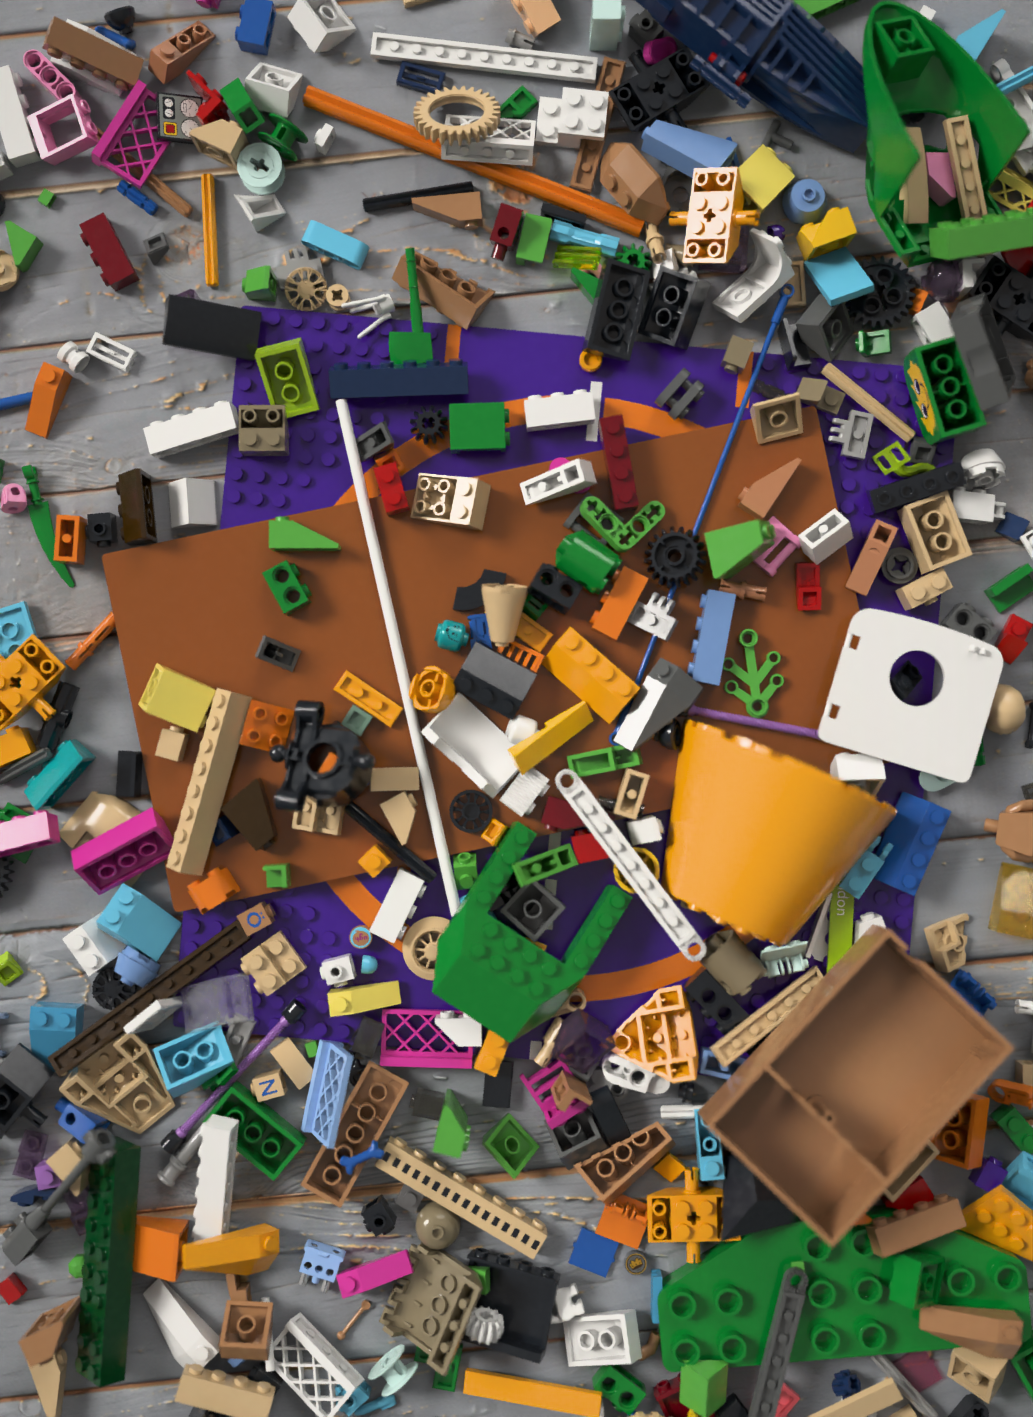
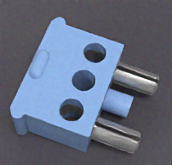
M308 1239L304 1246L305 1254L299 1270L302 1273L299 1284H302L305 1274L303 1286H306L309 1275L313 1276L311 1282L314 1284H319L320 1279H324L321 1291H324L326 1281H328L325 1293H327L331 1282L334 1283L340 1262H343L346 1251Z

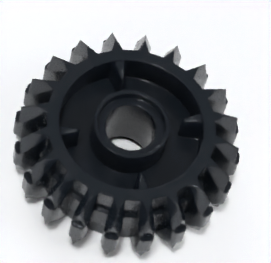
M671 526L670 533L662 529V537H659L657 534L654 535L656 543L648 542L652 550H645V554L650 556L644 560L646 564L650 565L647 567L648 573H653L651 576L653 580L659 578L658 583L661 586L666 581L667 587L670 589L673 587L674 582L678 589L681 588V582L683 581L686 586H689V578L692 577L694 581H697L698 578L695 573L703 574L704 572L699 565L704 566L707 564L706 560L701 559L707 556V552L702 550L705 544L704 542H699V535L693 536L691 529L686 533L684 527H680L678 532H676L674 526ZM674 553L681 554V559L678 562L670 561V557Z

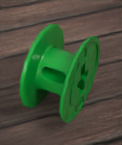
M270 113L268 118L275 126V129L271 135L259 132L257 134L261 142L273 146L281 157L296 162L298 158L290 148L294 141L307 143V136L287 119Z

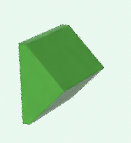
M510 1113L506 1114L483 1135L482 1145L513 1179L519 1175L540 1147Z
M681 1360V1361L687 1363V1362H689L690 1360ZM698 1360L695 1365L681 1367L680 1403L702 1417H709L725 1404L728 1362L724 1360Z

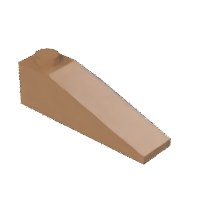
M944 1305L920 1308L919 1329L988 1358L1012 1359L1021 1346L1023 1321L1013 1310Z

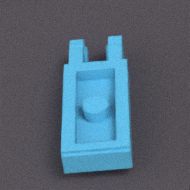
M881 836L877 837L839 885V887L858 900L885 862L884 859L894 846L889 842L883 848L879 857L871 853L875 846L879 844Z

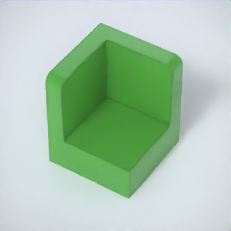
M274 863L263 866V871H266L267 888H288L291 886L290 863Z

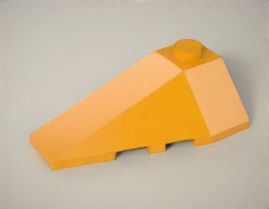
M262 1223L184 1244L183 1269L247 1276L268 1270L280 1253L279 1229Z

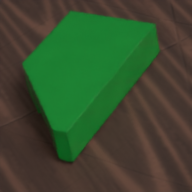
M522 85L500 106V118L522 120L538 105V100Z

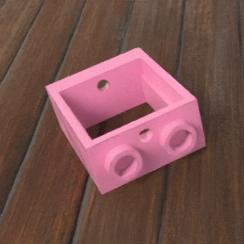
M71 94L28 116L42 160L55 166L97 145L99 142L96 135L98 130L91 120L89 114L91 110L84 99ZM76 112L83 135L57 148L50 125Z

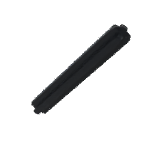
M468 181L364 198L363 208L365 212L409 206L412 205V198L474 192L473 183Z
M350 802L345 807L344 811L427 883H431L436 878L437 873L407 847L401 845L400 841L358 805Z

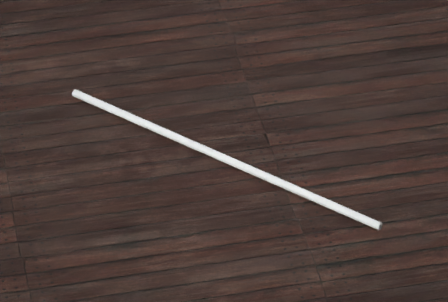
M340 399L335 402L417 766L419 767L420 780L451 917H453L460 906L459 896L417 710L413 706V699H410L409 696L411 683L347 399Z

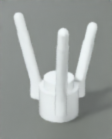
M389 294L343 303L341 305L342 308L359 306L350 309L349 312L351 314L371 308L374 309L377 316L381 314L382 317L363 330L357 336L358 339L367 335L385 320L392 318L391 312L395 311L394 303Z

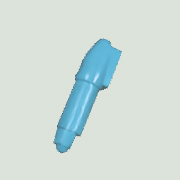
M395 1395L378 1397L376 1400L361 1405L354 1414L359 1416L377 1409L385 1410L396 1405Z

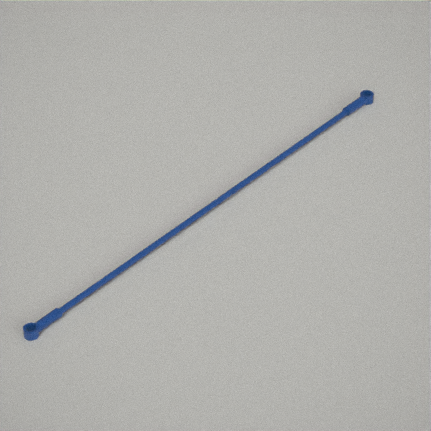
M784 284L779 291L780 298L771 319V327L692 530L693 536L697 535L776 327L780 324L788 300L795 292L791 284ZM783 289H789L791 294L786 295ZM675 582L668 593L665 607L668 601L673 599L677 588ZM652 635L634 683L638 686L658 637ZM634 698L622 710L614 732L609 736V742L614 746H618V744L612 742V736L618 733L632 706Z

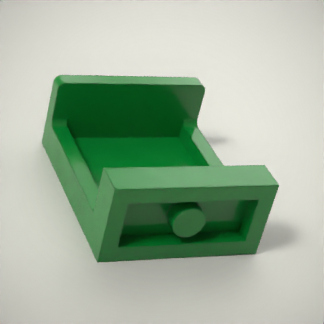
M504 402L449 404L451 454H460V451L501 450V452H506V446H510V432H505V423H509V409H504Z

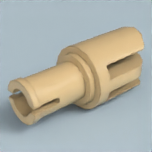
M556 1016L543 1037L545 1044L536 1058H534V1061L546 1068L554 1053L562 1051L576 1026Z

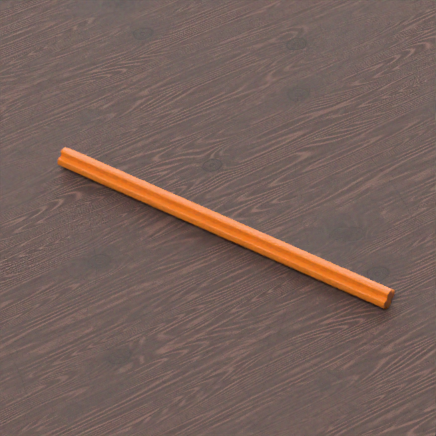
M311 85L307 86L302 101L304 106L443 160L441 159L439 138L433 143L431 136L426 140L424 135L421 136L415 126ZM443 160L559 207L587 215V218L638 238L645 224L644 220L628 215L623 208L511 164Z

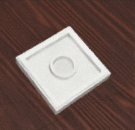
M181 996L156 1000L123 1028L129 1035L153 1030L183 1006L185 1002Z

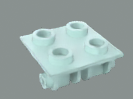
M795 940L789 942L787 946L778 947L777 945H771L761 951L760 961L764 964L767 972L763 977L780 976V972L782 976L785 975L782 962H785L788 974L792 973L791 966L793 973L805 971V968H809L807 958L803 959L808 942Z

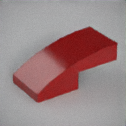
M795 562L797 610H821L820 563L816 565L814 562Z

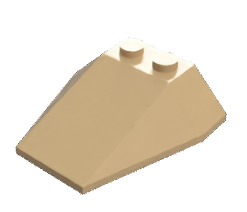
M126 1031L74 1068L59 1088V1091L74 1105L138 1134L143 1133L175 1106V1101L166 1089L162 1074L148 1045L136 1033L129 1035Z

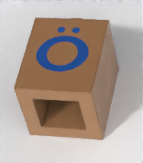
M263 901L237 915V918L248 937L276 921L274 919L276 914L271 904H266Z

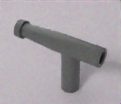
M774 119L762 144L770 147L771 143L774 142L790 150L794 141L777 134L782 123L778 119Z

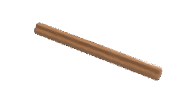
M96 126L98 130L96 135L99 141L104 132ZM128 152L124 153L127 163L138 162ZM121 154L111 155L118 162L124 164ZM141 166L129 168V171L140 179L142 177L143 170ZM153 173L150 174L145 184L181 215L188 217L193 211L191 205Z

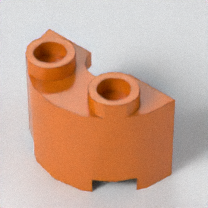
M216 867L207 873L208 878L203 882H200L198 879L187 886L189 895L202 915L241 891L227 867L222 870Z

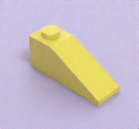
M399 980L331 989L327 994L330 1017L356 1014L401 1004Z

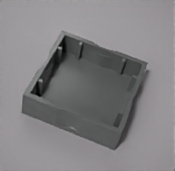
M986 292L959 302L949 321L981 411L1010 401L1012 386L1016 380V375Z

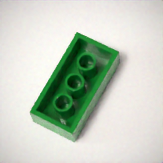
M238 1080L235 1081L202 1122H207L212 1114L239 1120L236 1151L273 1181L301 1149L307 1139L305 1135L263 1101L258 1102L257 1097L253 1096L252 1092Z

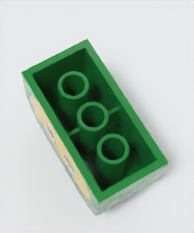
M954 336L916 347L904 358L906 384L920 430L928 444L933 445L970 434L987 425Z

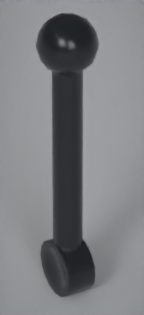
M1033 701L1029 704L1031 712L1028 739L1025 741V747L1028 749L1033 748Z

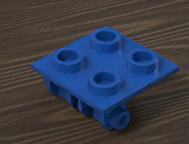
M961 969L958 970L949 986L983 1017L988 1008L993 1010L997 1006L996 999L988 992L985 993L986 989L984 987L980 988L981 984L969 972L966 973Z

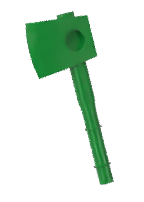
M405 248L412 332H389L390 360L394 361V364H403L405 360H416L417 363H426V360L433 359L431 333L424 332L415 249Z

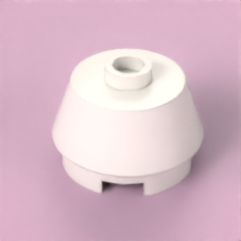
M983 448L972 451L961 460L967 482L963 486L968 491H972L973 487L982 486L983 490L992 488L1001 483L1000 478L1002 476H1006V466L993 449Z

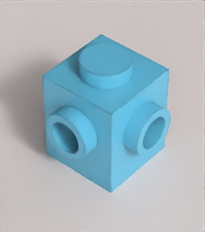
M365 1380L339 1411L345 1412L350 1416L369 1398L371 1387ZM340 1384L336 1385L335 1395L344 1396L347 1391Z

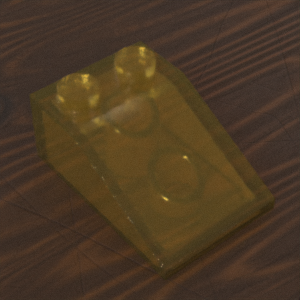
M1001 862L988 929L1033 939V868Z

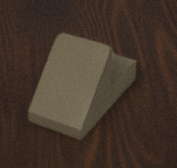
M803 377L796 393L799 392L800 402L836 416L845 393L827 386V380Z

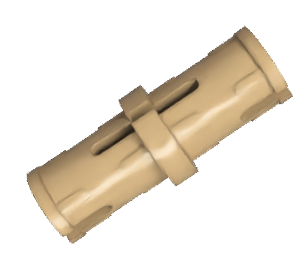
M647 222L643 226L646 233V246L650 249L652 261L656 264L663 263V260L667 258L663 247V236L659 233L658 225Z

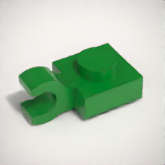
M235 1063L201 1084L205 1091L209 1087L211 1091H214L219 1085L224 1086L239 1070Z

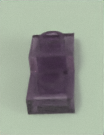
M25 1129L18 1149L20 1153L12 1175L33 1181L36 1180L34 1167L43 1160L48 1140L47 1134Z

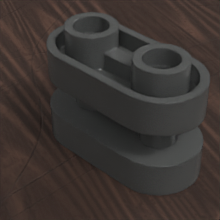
M685 367L654 402L660 408L665 404L672 408L668 415L674 420L677 418L682 420L690 411L688 405L693 400L697 403L705 394V391L702 390L705 387L703 383L697 380L692 384L687 380L691 373ZM682 387L687 392L677 401L672 396Z

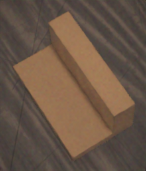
M564 1070L561 1071L550 1088L556 1107L563 1112L567 1110L574 1097L590 1106L593 1103L586 1083Z

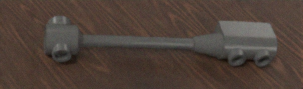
M94 1128L90 1129L82 1137L85 1142L82 1146V1159L49 1199L34 1211L21 1213L13 1221L17 1226L12 1225L3 1233L6 1240L2 1244V1249L14 1266L31 1256L53 1230L47 1222L52 1208L90 1163L104 1165L117 1153L113 1148L115 1138L111 1132L102 1128L96 1131Z

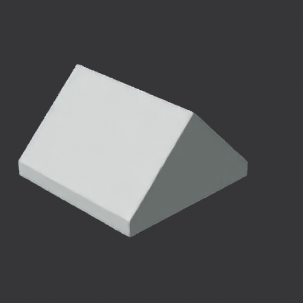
M183 478L168 483L172 529L217 526L214 480Z

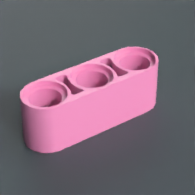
M32 49L24 54V65L32 76L58 101L70 93L82 99L75 86L41 52ZM40 62L37 67H33L35 63ZM56 77L53 83H49L52 78Z

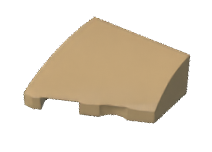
M968 914L956 915L923 928L936 971L949 973L965 965L967 936L964 935V922L969 921Z

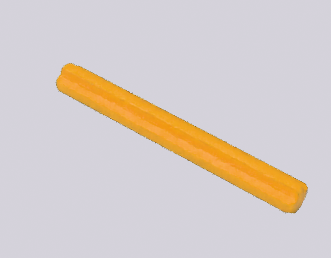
M202 174L205 281L208 287H217L219 285L215 182L212 174Z

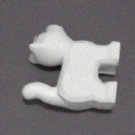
M575 1282L568 1287L558 1288L555 1301L557 1315L552 1316L551 1324L570 1321L576 1315L579 1316L585 1313L581 1298L576 1303L572 1301V1297L579 1293Z

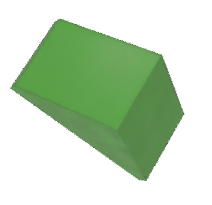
M5 221L15 266L22 272H27L44 244L36 236L13 222Z

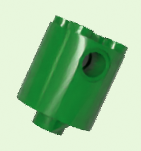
M584 530L566 535L556 549V568L592 594L595 592L597 595H599L609 580L606 577L607 574L612 577L622 560L619 558V555Z

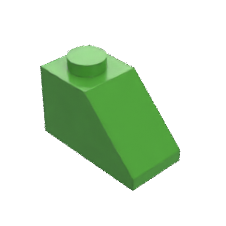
M265 265L247 270L246 278L242 279V291L245 292L249 300L276 302L277 278L271 266Z

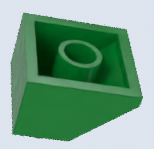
M911 1250L897 1252L893 1260L894 1272L889 1284V1300L912 1310L938 1304L945 1257Z

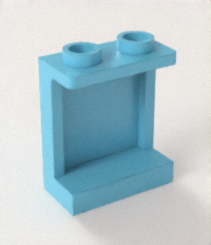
M1022 1151L1006 1168L1008 1174L1002 1185L1033 1210V1155Z

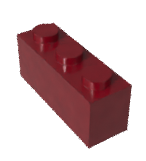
M104 212L79 224L83 232L80 234L81 239L86 247H91L93 253L90 256L97 267H101L103 273L100 276L107 287L111 286L117 292L140 280L110 220Z

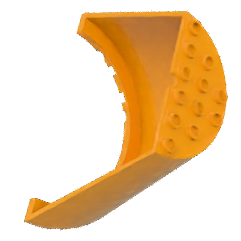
M684 719L661 886L672 900L677 901V899L686 902L685 905L688 908L702 913L703 910L714 921L727 926V924H730L738 932L745 935L750 933L762 941L769 939V942L779 947H782L783 944L787 945L896 816L897 809L888 803L877 801V798L854 786L851 787L833 776L785 755L782 756L766 747L737 736H731L729 740L725 738L726 732L700 722L697 723L690 719Z

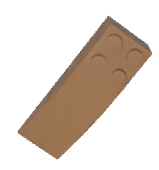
M369 1060L342 1109L334 1149L322 1145L300 1185L341 1208L366 1163L365 1161L356 1165L352 1175L346 1173V1167L340 1164L341 1157H353L368 1150L373 1140L378 1141L410 1082Z

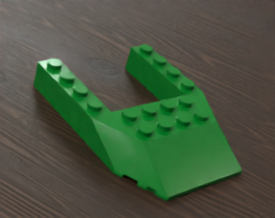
M518 821L511 824L439 937L432 993L509 1043H512L557 1013L585 977L633 898L615 885H607L560 961L487 914L514 872L512 865L520 862L537 835Z

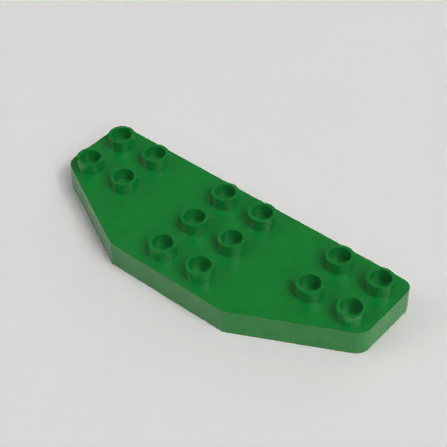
M886 1205L870 1206L866 1214L872 1220L877 1217L887 1218L893 1216V1212L899 1209L887 1207ZM801 1217L792 1224L741 1236V1241H721L700 1254V1263H695V1259H693V1264L686 1263L662 1278V1290L657 1298L660 1352L663 1365L670 1372H681V1367L695 1365L698 1360H724L728 1362V1368L761 1365L784 1273L787 1269L791 1268V1262L799 1261L804 1262L805 1273L809 1281L805 1291V1299L789 1363L954 1349L962 1346L919 1329L920 1309L912 1310L889 1300V1284L894 1272L893 1260L897 1253L884 1258L873 1253L865 1227L869 1224L851 1226L833 1247L818 1235ZM960 1229L903 1250L945 1257L939 1300L936 1305L1013 1310L1023 1321L1021 1343L1030 1339L1032 1324L1027 1270L1023 1262L1014 1253ZM795 1274L791 1278L790 1284L797 1285L801 1281V1275ZM681 1360H690V1361L687 1362V1363H685V1362H683V1361H681Z

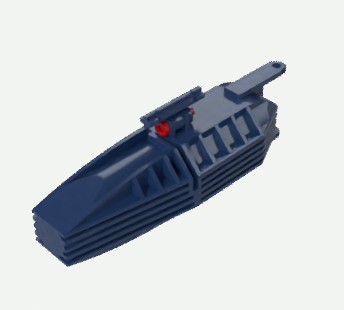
M635 0L649 11L651 16L664 29L697 54L689 66L696 72H701L700 75L730 99H735L736 103L743 109L746 108L753 97L759 103L794 125L852 153L867 138L868 121L863 67L823 25L795 1Z

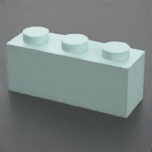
M621 0L592 1L589 51L617 50V43L622 42L626 7L621 5Z

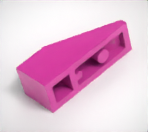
M405 1249L347 1268L337 1274L336 1278L342 1298L344 1299L411 1274L414 1270L408 1250Z

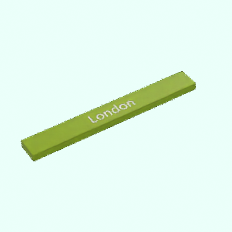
M840 883L831 892L826 974L852 947L854 896L839 887Z

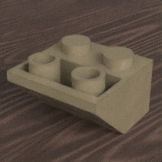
M239 405V452L243 456H289V429L285 405Z

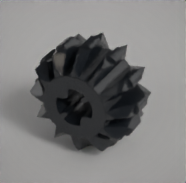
M431 405L429 411L426 412L425 407L422 406V414L414 411L413 415L416 419H410V424L415 426L410 431L411 434H417L415 437L416 441H420L424 437V445H428L429 439H432L435 445L437 444V436L440 439L445 438L441 431H448V426L444 425L448 419L447 417H441L443 413L441 409L434 413V406ZM427 422L430 424L432 422L433 428L431 429L430 427H428L427 429H425L424 423Z

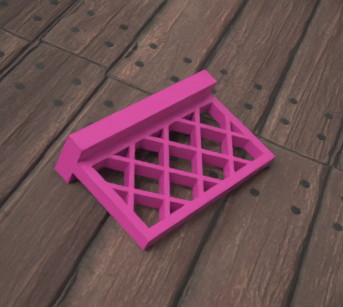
M140 80L137 81L91 152L94 164L99 167L103 165L139 189L143 187L171 143L167 141L154 142L152 132H157V126L150 127L148 117L156 116V110L146 112L144 104L148 98L156 102V96ZM144 117L147 128L134 130L132 123L134 119ZM149 133L151 143L139 145L136 135ZM133 135L135 146L123 148L121 139ZM153 148L154 158L143 161L140 150ZM137 151L140 161L127 163L124 153ZM121 154L124 164L114 165L108 159L111 155ZM141 166L143 175L140 180H137L130 175L129 168Z
M383 1008L380 1066L472 1069L473 1046H468V1052L458 1051L453 1046L454 1042H449L442 1034L443 1031L438 1030L431 1022L436 1014H440V1011H454V1014H463V1012L460 1010ZM387 1014H397L402 1022L393 1029L387 1023ZM413 1015H420L425 1020L417 1030L407 1021ZM404 1023L414 1032L405 1041L396 1032ZM427 1024L436 1032L428 1042L419 1033ZM392 1035L402 1043L397 1049H386V1040ZM415 1035L425 1044L419 1050H413L407 1044ZM438 1036L447 1044L442 1051H436L430 1045Z

